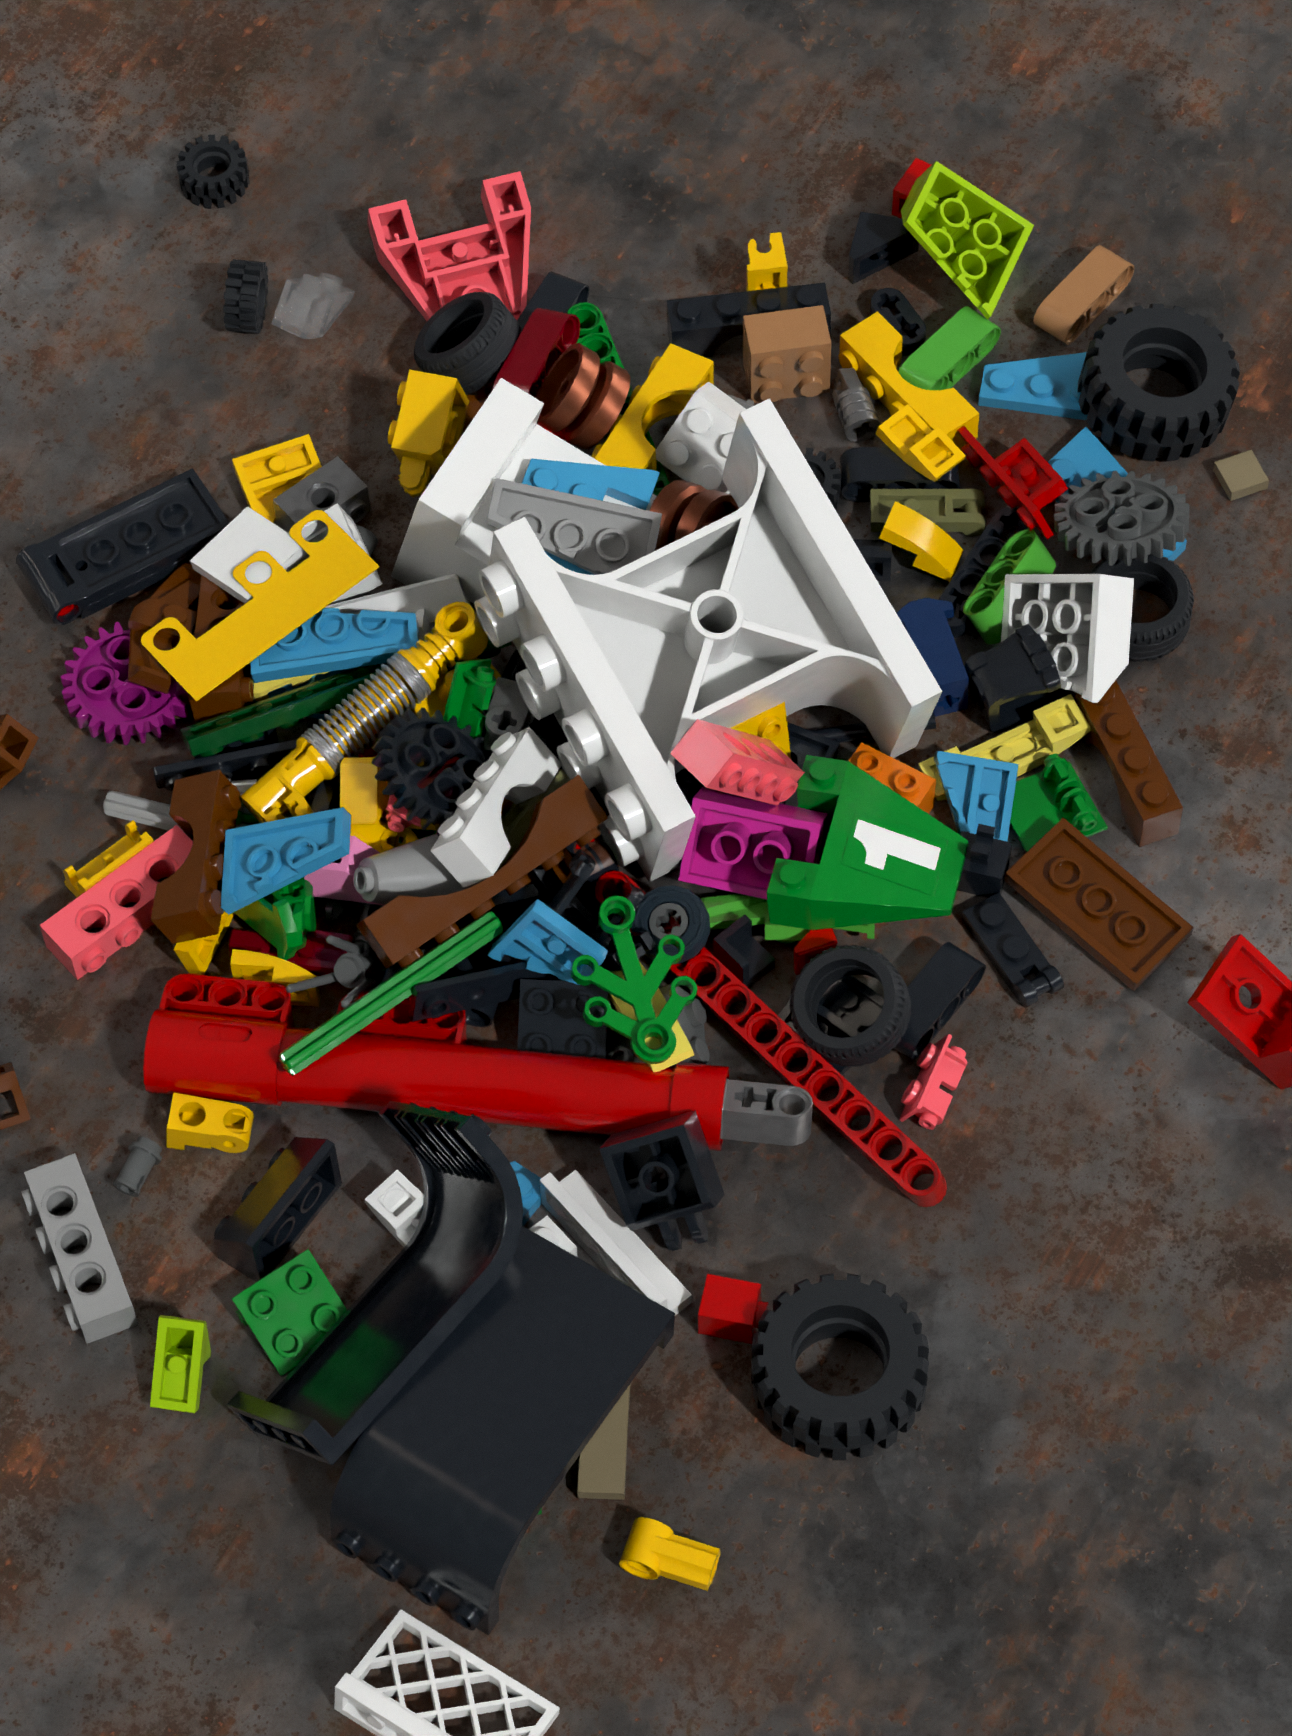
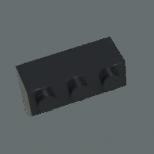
M294 1137L286 1149L280 1148L270 1160L268 1171L259 1182L254 1181L248 1186L242 1196L241 1205L232 1216H225L218 1224L213 1239L218 1259L255 1282L273 1272L342 1184L335 1144L328 1139Z

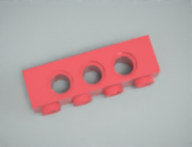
M699 719L695 721L670 753L706 788L773 805H779L780 802L788 800L797 790V781L805 773L769 739Z
M175 825L40 924L46 947L77 980L88 972L97 971L104 965L108 957L120 948L132 945L138 940L143 931L154 924L151 921L156 887L160 883L157 881L164 877H170L182 866L191 851L193 841L178 825ZM130 902L137 903L132 907H123L125 904ZM93 928H103L99 932L88 933Z

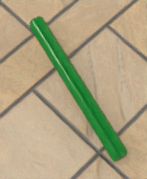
M487 911L289 1046L278 1056L282 1067L291 1076L296 1075L413 994L414 986L429 983L503 932L502 923L492 911Z

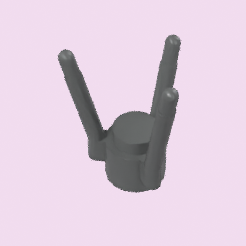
M329 935L326 938L328 944L347 951L346 954L341 955L337 959L334 972L289 984L286 986V991L293 993L339 982L345 987L354 988L341 1001V1006L347 1008L368 989L377 987L375 978L378 966L372 954L364 951L363 943H351L339 937Z

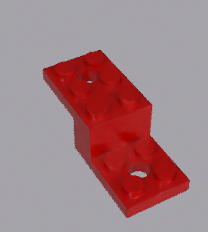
M1242 934L1232 936L1187 1003L1278 1088L1282 1090L1292 1087V981ZM1241 986L1247 988L1251 994L1252 1004L1250 1008H1246L1240 1002L1239 989Z

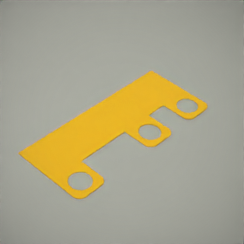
M312 511L290 528L289 534L291 538L310 556L291 571L287 572L266 551L254 553L235 567L233 577L253 598L202 636L196 639L173 617L163 619L142 635V645L196 702L380 567L324 511ZM314 520L324 522L328 527V534L323 540L308 542L302 537L301 532L305 524ZM263 561L268 563L272 569L270 578L259 584L249 582L245 577L247 567L254 562ZM173 628L180 635L178 645L167 651L157 649L153 643L155 634L161 629Z

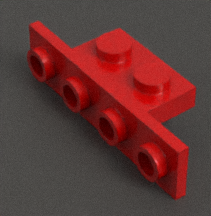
M965 426L959 428L957 431L966 444L960 449L966 455L965 457L974 468L978 465L982 466L979 468V471L992 489L998 485L1000 486L997 491L1011 510L1016 506L1019 507L1016 513L1030 531L1036 527L1047 540L1054 534L1040 510L1068 490L1063 478L1025 437L994 459Z

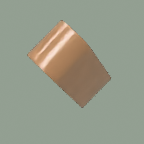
M1098 245L1043 300L1035 313L1034 324L1065 344H1071L1127 287L1135 270L1134 265L1102 245Z

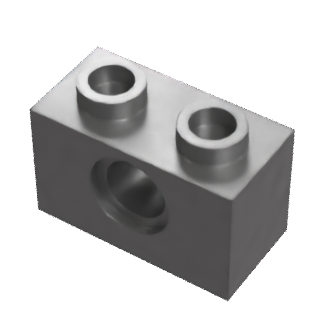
M338 456L273 499L276 522L286 532H289L294 524L312 511H325L337 503L355 523L361 521L371 511L368 486Z

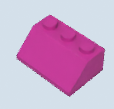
M702 787L693 797L691 809L696 817L682 857L678 881L767 899V889L776 858L818 864L828 813L781 803L773 805Z

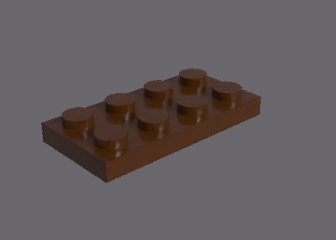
M1064 818L1005 873L1004 881L1133 991L1192 935L1194 929L1192 925Z

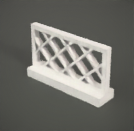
M403 1610L398 1612L351 1674L346 1672L335 1686L334 1703L335 1710L376 1736H451L446 1733L444 1720L466 1716L471 1717L474 1736H544L559 1715L560 1707ZM404 1628L420 1638L422 1650L395 1654L393 1640ZM388 1649L389 1655L382 1656L385 1650ZM451 1657L459 1662L461 1675L435 1679L431 1660ZM420 1661L425 1662L428 1680L401 1684L398 1665ZM391 1666L395 1685L375 1688L363 1679L371 1669ZM489 1681L499 1687L500 1700L475 1704L471 1684ZM464 1685L468 1705L441 1709L437 1690ZM431 1691L433 1711L415 1713L406 1707L404 1695ZM391 1697H397L398 1702L392 1699ZM529 1706L542 1714L536 1725L515 1729L511 1709ZM504 1710L508 1730L481 1734L477 1715ZM436 1721H437L438 1727L435 1726L434 1724L430 1723V1722H436Z

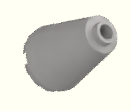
M437 833L364 858L354 872V886L362 898L367 902L384 905L399 895L413 897L448 895L471 888L480 882L463 888L430 850L439 838Z

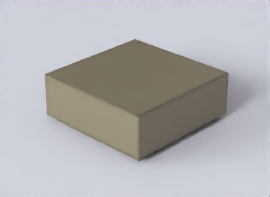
M1252 450L1214 462L1213 471L1230 501L1268 489L1269 479Z

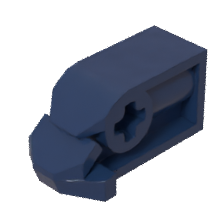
M932 598L910 601L897 612V615L943 691L933 710L935 717L968 709L969 678L947 621L948 618L954 617L952 602Z

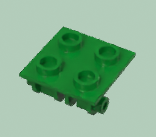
M1052 754L1045 758L1043 761L1045 765L1043 771L1016 781L1010 825L1026 853L1062 818L1066 819L1086 837L1108 829L1071 763L1065 758H1060L1058 754Z
M309 1249L231 1298L238 1309L236 1311L238 1318L245 1327L249 1326L280 1376L296 1367L347 1311Z

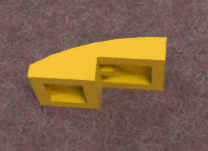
M908 404L879 425L875 433L905 463L933 482L959 464L966 456L939 426L932 431Z
M896 501L879 539L917 554L912 566L949 582L964 551L949 534L934 522Z
M232 949L230 965L232 976L235 979L274 982L286 987L298 981L317 977L306 969L275 956ZM318 987L291 993L292 1005L319 1007L320 996Z

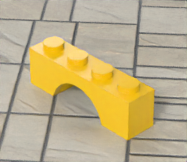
M878 311L840 335L838 359L842 368H854L859 380L864 384V388H867L871 398L874 400L878 399L889 410L891 416L908 404L932 431L939 426L959 449L966 445L957 431L962 426H965L975 438H978L979 412L955 388L926 390L910 384L899 374L897 367L902 360L903 336Z
M670 343L662 357L656 356L648 372V378L642 386L637 385L631 394L628 408L623 415H618L610 428L609 437L604 444L599 443L595 447L591 457L606 466L656 471V449L646 439L647 431L661 419L672 415H679L695 391L704 384L710 382L714 385V361Z

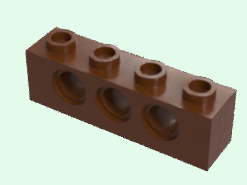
M203 575L201 576L194 635L196 639L244 605L243 602ZM249 663L197 702L188 693L194 720L205 721L245 707L247 702H253L254 685L253 679L250 676L251 664Z

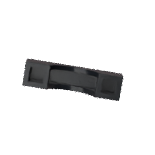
M816 283L667 300L669 343L705 358L712 357L723 343L731 338L743 335V316L820 305L824 307L830 335L831 311L826 284Z

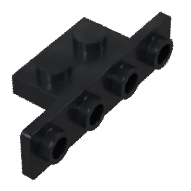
M276 728L264 731V735L257 740L246 743L238 740L224 745V749L215 755L202 757L198 754L194 756L195 759L156 766L153 768L156 785L159 789L166 788V790L173 791L174 782L177 779L219 769L226 778L230 779L233 777V774L249 771L255 775L265 774L296 748V740L278 743Z

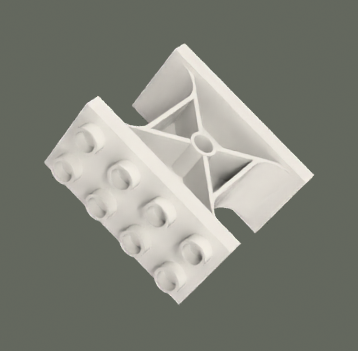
M770 398L740 412L722 474L723 482L739 507L737 511L617 570L599 575L577 573L564 568L552 560L545 553L527 519L523 517L494 531L489 566L479 571L480 583L486 596L475 601V609L485 633L496 647L513 641L527 667L515 675L524 702L537 720L554 713L568 739V742L557 747V755L562 763L561 766L570 779L580 775L589 789L595 786L610 813L608 819L598 825L602 832L603 841L613 852L620 867H624L637 860L649 882L680 866L696 817L676 782L675 775L685 767L670 753L697 719L731 728L785 702L786 716L810 706H833L859 718L867 726L881 752L895 758L917 746L943 692Z

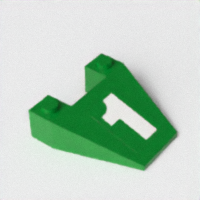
M806 755L802 768L805 773L799 779L797 787L798 807L828 813L826 824H830V829L820 864L776 858L767 889L770 924L819 930L951 915L969 846L968 840L851 762Z

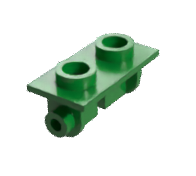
M490 658L456 663L443 716L444 721L447 722L453 715L456 716L457 727L460 729L470 725V736L473 739L482 737L486 716L480 713V710L488 709L493 687L497 681L493 676L494 670L490 668L492 662Z

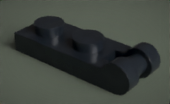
M1000 893L962 911L961 920L1024 1008L1036 1003L1038 996L1046 992L1053 994L1064 988V982L1056 967L1049 964ZM1033 972L1036 975V978L1031 981L1024 979L1025 976Z

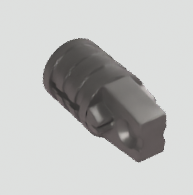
M840 368L837 372L838 376L834 381L835 390L832 396L847 439L854 442L868 440L876 435V430L881 425L867 388H863L854 368Z

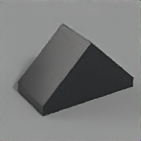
M860 212L849 253L848 279L852 284L918 251L919 242L903 225L902 218Z

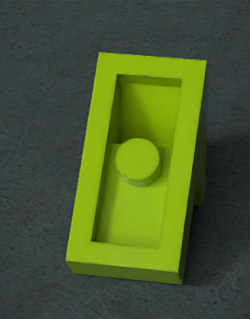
M165 1315L159 1316L150 1407L196 1413L199 1410L203 1365L211 1357L206 1321Z

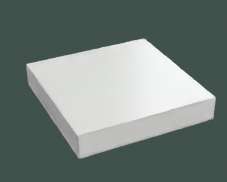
M247 506L197 553L190 562L195 571L245 604L253 597L233 577V570L236 566L254 553L266 551L288 572L307 553L291 538L288 532ZM257 561L247 567L245 577L251 583H263L270 578L272 569L268 563Z

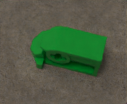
M304 877L234 912L277 949L278 958L284 960L294 957L297 950L306 947L307 934L316 930L313 886Z

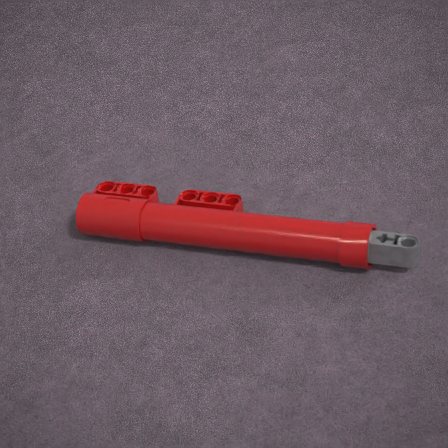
M179 974L168 980L164 987L159 1009H156L152 1014L145 1043L143 1075L145 1089L148 1093L173 1095L174 1092L214 1100L281 1106L283 1102L374 1112H380L390 1101L405 1104L412 1102L420 1107L429 1108L432 1106L446 1112L453 1110L458 1114L466 1116L474 1114L485 1123L608 1136L696 1110L709 1150L720 1152L723 1139L796 1146L804 1143L811 1134L813 1102L811 1095L803 1088L729 1080V1067L679 1062L676 1066H670L662 1071L653 1072L647 1063L467 1045L465 1010L446 1014L439 1018H428L412 1022L409 1016L412 996L396 1005L296 1075L291 1076L282 1067L278 1056L282 1051L314 1029L293 1027L291 993L286 991L284 985L265 981ZM369 992L363 993L358 999H360ZM341 1001L338 1005L337 1014L345 1009L341 1006Z

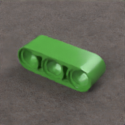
M965 306L903 362L898 372L907 382L918 388L926 390L952 388L994 348L999 340L1001 328L971 307Z
M1022 530L1009 538L963 606V612L986 644L991 645L1001 642L1005 575L1052 574L1056 567L1055 560L1034 530Z

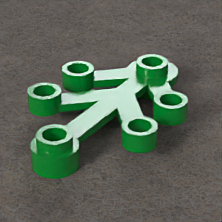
M612 896L602 903L598 913V923L603 931L612 935L624 979L599 966L596 959L589 955H581L574 960L571 968V977L579 985L594 984L633 1006L637 1021L611 1009L608 1000L596 996L586 1002L583 1017L590 1026L601 1027L605 1025L630 1039L632 1051L641 1061L648 1064H659L668 1060L675 1050L676 1036L672 1027L684 1006L690 1005L694 1001L697 994V984L688 976L675 978L669 989L670 998L656 1018L651 1000L670 967L682 959L685 951L684 942L676 935L664 936L659 941L655 959L645 976H643L629 930L635 918V908L627 898ZM612 913L619 914L623 918V923L614 925L609 922L607 916ZM666 944L676 946L678 954L674 956L667 955L663 951V946ZM582 964L588 965L592 968L593 973L590 976H583L577 971V967ZM679 985L687 986L691 991V995L681 997L676 993L675 988ZM592 1006H600L604 1009L605 1015L601 1018H596L591 1015L589 1009ZM655 1037L660 1041L661 1046L657 1049H651L645 1044V1039Z

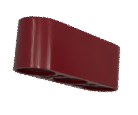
M543 308L535 309L500 369L493 389L498 381L503 378L536 398L543 380L554 362L567 348L577 344L580 335L579 318L573 314Z

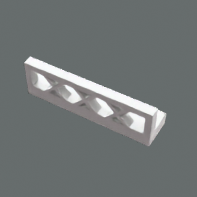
M574 1170L560 1182L550 1172L539 1180L542 1205L606 1274L671 1310L675 1315L692 1303V1294L645 1243L626 1226V1223L577 1170Z

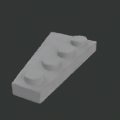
M496 478L486 523L500 529L525 517L544 551L588 572L599 575L617 570L654 552L662 513Z

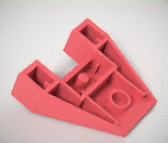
M521 171L482 180L480 197L488 220L487 224L419 241L406 199L368 209L367 225L378 262L426 321L447 303L473 292L494 294L503 302L516 320H518L526 308L531 205Z

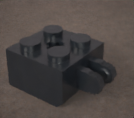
M696 1110L612 1134L599 1149L626 1226L633 1231L658 1224L666 1247H668V1250L675 1251L682 1249V1236L678 1229L676 1218L684 1216L694 1242L698 1244L708 1242V1229L704 1222L702 1211L715 1208L725 1194ZM656 1166L665 1169L669 1177H666L665 1171L659 1173L656 1169Z

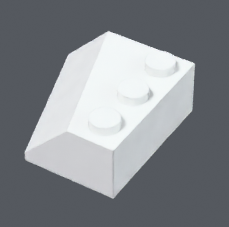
M1006 574L1001 642L1015 633L1016 628L1029 624L1037 634H1040L1047 646V650L1050 651L1056 663L1061 688L1082 695L1081 698L1092 703H1098L1129 664L1134 578L1105 574Z

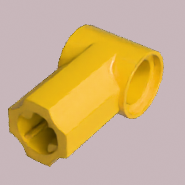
M639 1517L635 1518L619 1565L626 1572L640 1578L654 1580L662 1576L708 1591L717 1570L720 1549L675 1535L669 1526L657 1520Z

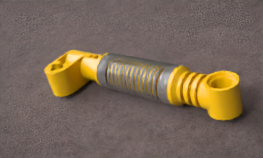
M453 602L444 606L436 615L435 626L431 630L433 635L427 632L424 635L425 641L419 639L416 642L417 648L411 646L409 649H400L397 653H394L391 659H387V665H381L382 671L376 669L377 676L370 674L371 681L364 679L365 686L359 684L360 691L353 689L354 696L347 694L348 701L342 699L343 707L340 704H336L337 711L330 709L331 716L324 714L326 722L319 719L320 727L317 724H313V729L308 728V731L301 734L296 740V748L240 796L242 803L260 823L285 819L283 815L288 811L291 812L293 817L314 813L304 797L323 780H332L338 776V773H340V763L343 758L359 757V753L364 754V748L369 749L370 743L375 744L377 736L397 714L402 717L410 708L415 709L416 703L420 704L421 701H424L435 690L436 681L440 679L439 673L444 675L448 671L446 665L452 668L456 664L454 658L458 661L474 659L484 651L488 643V636L471 605L465 602Z

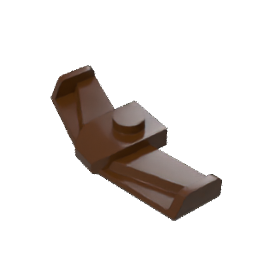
M182 564L172 572L149 599L140 602L134 607L128 622V628L130 629L129 682L168 695L171 685V674L142 645L141 637L168 617L176 618L191 634L193 633L196 626L197 612L190 609L199 600L202 575L195 571L191 564ZM173 628L161 629L153 638L154 646L163 651L171 650L180 641L178 631Z

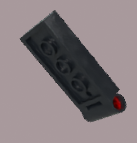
M192 468L38 544L25 547L18 553L16 564L53 622L57 625H65L74 621L79 615L84 619L169 577L172 572L184 563L191 564L190 560L230 522Z

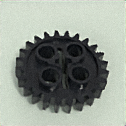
M421 708L416 715L410 709L402 717L397 714L377 736L379 740L373 746V750L378 754L372 760V764L381 768L375 775V779L387 782L388 784L382 791L383 795H394L397 798L392 807L394 809L405 807L408 810L406 820L410 821L417 816L421 819L422 830L425 831L430 824H433L437 835L440 836L438 833L439 827L448 818L453 816L458 808L456 805L457 799L472 786L476 780L473 776L475 771L490 758L493 751L481 748L485 740L483 736L475 739L470 736V725L465 726L463 729L457 727L456 716L453 715L447 722L444 721L440 710H436L430 717L426 709ZM455 756L460 758L451 768L449 767L442 771L428 786L423 789L418 787L427 777H432L450 759Z

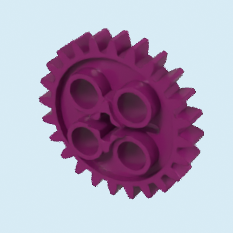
M119 622L115 623L114 633L108 634L102 627L98 628L100 636L98 640L85 636L86 650L76 647L72 649L75 661L68 660L64 663L67 674L61 675L64 688L61 691L69 716L76 717L80 729L88 726L91 737L95 738L104 731L107 743L110 744L116 735H121L123 744L128 745L131 736L137 735L139 741L143 744L146 742V733L150 731L156 737L161 738V726L166 725L171 729L177 728L175 715L187 718L186 704L190 705L188 692L172 676L168 695L128 681L129 658L125 660L120 659L129 657L130 629L123 630ZM101 687H106L103 690H96ZM134 705H141L137 708H130Z

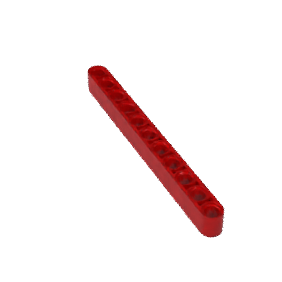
M611 871L602 875L596 882L594 890L595 896L601 905L607 898L619 891L625 882H630L636 886L644 895L646 892L628 875L620 871ZM671 916L669 923H662L661 926L667 934H670L672 928L675 926L680 927V924ZM623 918L620 920V922H619L617 925L623 923ZM705 947L695 957L670 967L668 973L674 978L679 976L692 978L697 984L695 998L700 1000L719 1021L786 1084L806 1090L812 1097V1108L913 1203L921 1207H931L942 1201L946 1195L947 1184L937 1164L819 1053L810 1048L789 1025ZM710 972L717 973L713 983L704 987L698 986L699 980L703 975ZM682 985L691 993L690 989L687 986ZM741 1000L747 1001L746 1007L741 1013L736 1015L728 1014L729 1008L733 1003ZM765 1030H778L776 1037L771 1042L765 1044L758 1042L759 1036ZM796 1058H808V1063L803 1070L799 1072L789 1071L790 1064ZM830 1086L839 1087V1093L833 1100L827 1102L819 1100L820 1094L825 1088ZM861 1115L871 1117L870 1123L863 1130L854 1131L850 1129L851 1123L856 1117ZM897 1144L902 1146L900 1155L894 1160H883L881 1158L882 1152L889 1145ZM932 1174L934 1176L933 1183L927 1189L915 1190L913 1188L914 1181L920 1175Z

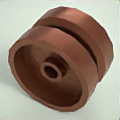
M580 343L571 345L554 362L537 393L536 399L544 403L537 424L551 432H559L563 429V435L570 443L583 450L592 448L610 430L626 401L630 388V375L628 371L611 361H605L600 364L598 354Z
M674 480L665 486L655 498L650 508L652 512L662 513L655 551L737 511L739 507L732 495L717 490H706L703 486L686 480Z

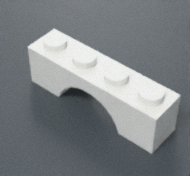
M530 727L515 734L507 732L491 746L492 755L473 775L476 780L457 799L456 805L458 808L455 813L438 829L440 836L430 851L463 888L494 876L511 848L501 819V808L504 798L514 804H519L545 792L562 765Z

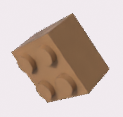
M823 305L743 316V367L749 397L754 403L763 402L769 398L771 402H775L780 399L802 396L814 397L819 394L830 393L831 339Z

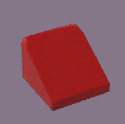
M832 928L810 930L794 947V972L796 975L800 974V970L806 963L810 962L811 958L817 954H822V951L831 947L836 948L837 938Z

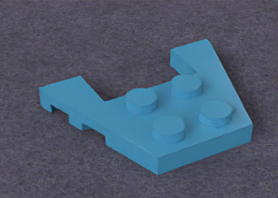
M531 459L522 484L601 501L607 495L646 510L660 472L648 469ZM545 551L552 560L564 568L581 574L595 575Z

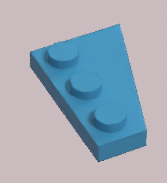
M342 807L226 830L221 908L229 915L348 855L351 814Z

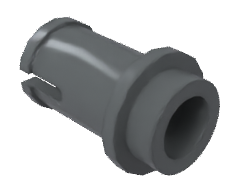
M138 1137L136 1142L129 1144L130 1154L117 1178L113 1181V1185L117 1186L116 1188L119 1191L132 1197L139 1196L140 1190L154 1164L158 1165L162 1160L160 1156L161 1146L146 1137Z

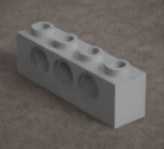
M74 1153L25 1171L24 1174L29 1188L21 1191L29 1215L39 1214L43 1226L35 1229L43 1253L47 1254L53 1251L57 1264L50 1266L49 1269L58 1293L67 1290L71 1303L63 1305L71 1330L75 1331L81 1328L86 1344L139 1325L76 1154ZM60 1208H72L66 1215H53ZM73 1246H86V1248L78 1254L67 1253L68 1250ZM88 1284H101L94 1292H81Z

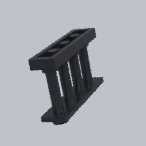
M533 883L525 885L511 896H509L505 889L491 898L496 906L489 911H492L502 923L503 932H505L537 899L543 903L546 900L542 891L538 890ZM468 913L455 923L461 930L474 920ZM501 934L486 944L489 950ZM432 938L419 948H431L438 944ZM503 955L501 961L495 960L498 968L475 972L471 962L466 957L453 966L457 977L439 981L433 980L429 983L414 986L409 1016L412 1022L518 999L520 996V979L564 980L559 979L553 974H541L526 969L528 961L516 963L514 958L508 955Z

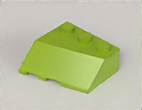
M935 161L916 179L901 209L903 225L988 320L992 316L1034 224Z

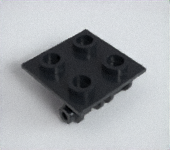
M520 979L517 1050L606 1059L607 1026H590L584 1020L583 1010L586 1002L592 997L600 996L608 1000V992L594 984L583 986L559 980ZM592 1006L589 1009L591 1015L596 1018H601L605 1015L604 1009L600 1006Z

